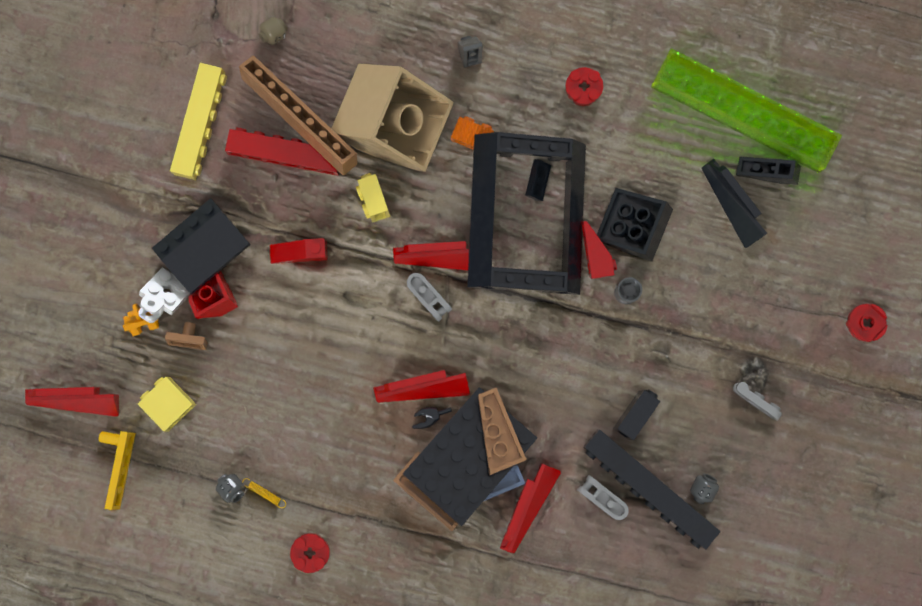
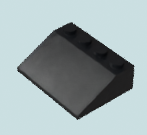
M210 198L153 246L152 249L192 295L251 244L222 209Z

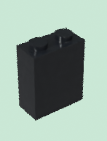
M649 389L648 391H638L613 429L628 440H634L661 402L657 399L658 395Z

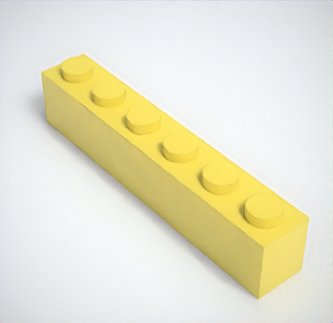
M204 63L199 64L170 172L176 176L196 180L197 176L201 174L202 157L206 156L207 139L211 138V124L216 119V106L222 98L220 91L227 79L224 70L220 67Z

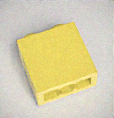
M368 173L362 175L361 179L357 180L359 186H356V190L360 200L365 201V204L362 205L367 219L371 218L372 222L390 217L376 174Z
M161 377L154 383L155 387L151 391L148 390L142 394L138 405L164 432H169L197 404L171 377Z

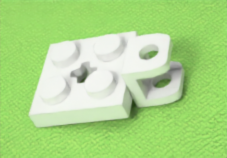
M162 267L140 290L139 296L143 299L138 315L149 323L155 322L163 314V310L172 315L190 296V293L173 273ZM164 289H169L171 293H164L163 291ZM146 312H150V314H153V315H152V316H147L145 313H146Z

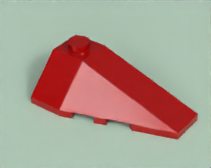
M221 270L189 296V304L196 319L223 316L238 307Z

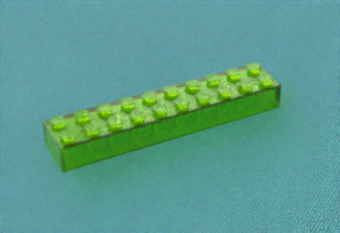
M672 48L651 85V88L792 160H796L817 173L826 169L842 137L841 134Z

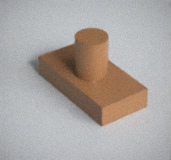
M185 322L182 334L166 332L165 340L171 346L207 350L208 345L205 337L194 336L196 324L191 322Z

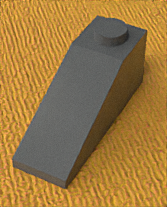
M476 36L461 38V41H458V50L463 67L466 68L482 63V42Z

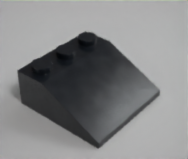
M615 188L597 236L605 245L635 257L653 261L673 208L667 201Z

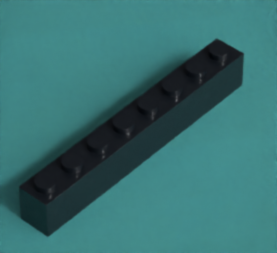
M597 429L583 446L586 449L584 453L592 460L597 458L601 462L600 467L608 473L611 470L616 474L615 479L619 483L629 485L631 487L629 491L637 498L642 496L646 500L644 503L653 511L656 508L661 513L660 517L668 524L670 521L675 524V530L683 537L685 534L691 538L689 542L697 549L702 547L706 550L721 532L600 429Z

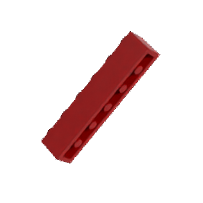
M243 128L229 129L225 152L228 155L339 176L340 172L310 144L302 143L300 139L291 138L290 141L285 140L280 135L270 137L265 136V133L259 131L249 133Z

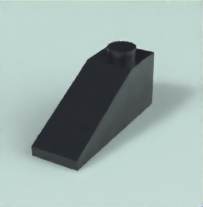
M739 157L736 175L779 184L798 185L801 166L796 160Z

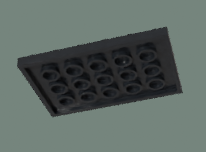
M480 387L402 473L404 477L461 527L512 469L510 467L489 475L478 395L485 391ZM506 411L525 453L537 440V437Z

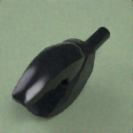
M424 407L418 410L414 417L425 415L426 421L415 424L412 428L425 429L433 426L440 420V415L452 412L451 407L440 411L436 407Z

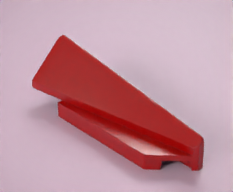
M466 241L404 245V247L393 248L395 264L468 270L469 249H466Z
M445 370L373 388L378 403L470 395L466 373L447 377Z
M100 387L25 389V403L29 406L119 416V394L100 395Z
M541 463L534 481L526 479L500 549L510 553L516 552L560 476V470Z

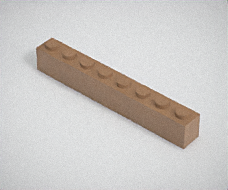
M254 55L239 66L241 79L338 172L344 176L357 165V153Z

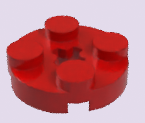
M587 67L573 70L567 78L565 91L575 104L588 106L601 96L603 80L600 77V73ZM583 82L589 85L586 91L579 87Z
M862 304L851 310L846 326L851 335L857 340L863 342L875 341L880 339L887 330V316L883 309L875 304ZM870 318L871 327H865L863 320Z
M306 533L294 541L290 557L296 569L304 573H315L328 562L330 548L320 535ZM309 547L316 553L312 558H308V555H305V551H308Z

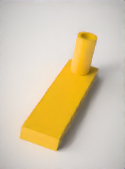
M101 431L98 440L100 443L117 446L104 509L119 510L121 507L136 435L134 432L120 431V434Z

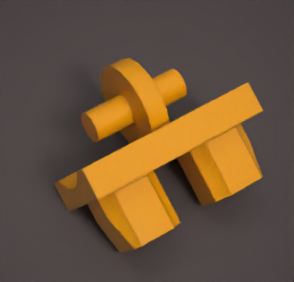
M137 303L133 304V310L127 312V316L123 317V328L125 331L129 330L132 336L141 334V326L147 325L149 330L159 328V319L149 323L139 317L138 314L141 308ZM146 312V313H145L147 316H152V315H153V314H150V312Z

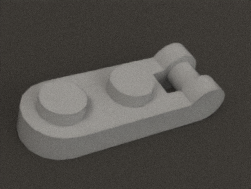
M413 273L408 277L407 286L409 290L438 322L446 312L449 313L452 310L450 305L423 275ZM439 302L442 307L436 311L433 306Z
M745 382L734 384L733 391L770 418L776 421L779 420L782 415L779 406L772 402L769 404L764 401L765 397L756 391L754 393L751 392Z
M588 475L585 479L586 482L583 486L580 485L577 491L612 518L622 520L627 517L629 509L626 503ZM592 485L597 488L593 495L588 492Z

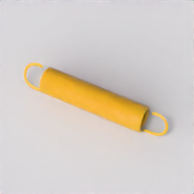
M253 481L247 487L277 506L281 500L280 497Z

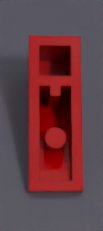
M581 221L589 278L614 276V271L617 270L615 259H612L611 254L587 221Z
M325 238L304 239L270 245L271 264L328 260L327 241Z

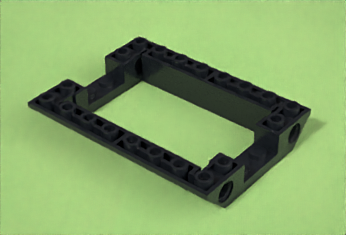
M504 132L474 135L467 288L537 290L542 291V293L580 295L583 235L581 221H583L586 144L570 138ZM497 154L500 157H512L514 154L548 157V161L558 162L560 160H568L565 172L562 272L492 267Z

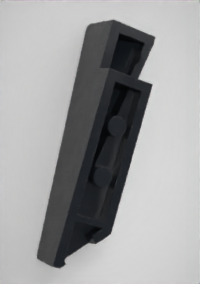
M713 158L702 167V171L745 248H748L767 234L755 219L762 213L730 171L723 165L719 166Z

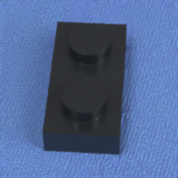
M540 159L533 160L525 196L536 201H543L551 169L550 164Z

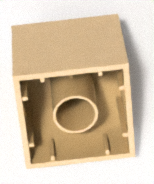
M358 64L331 129L347 144L357 150L399 166L426 172L454 102L402 67Z

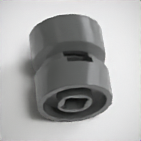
M627 277L616 285L614 296L622 304H631L640 298L642 285L637 279Z

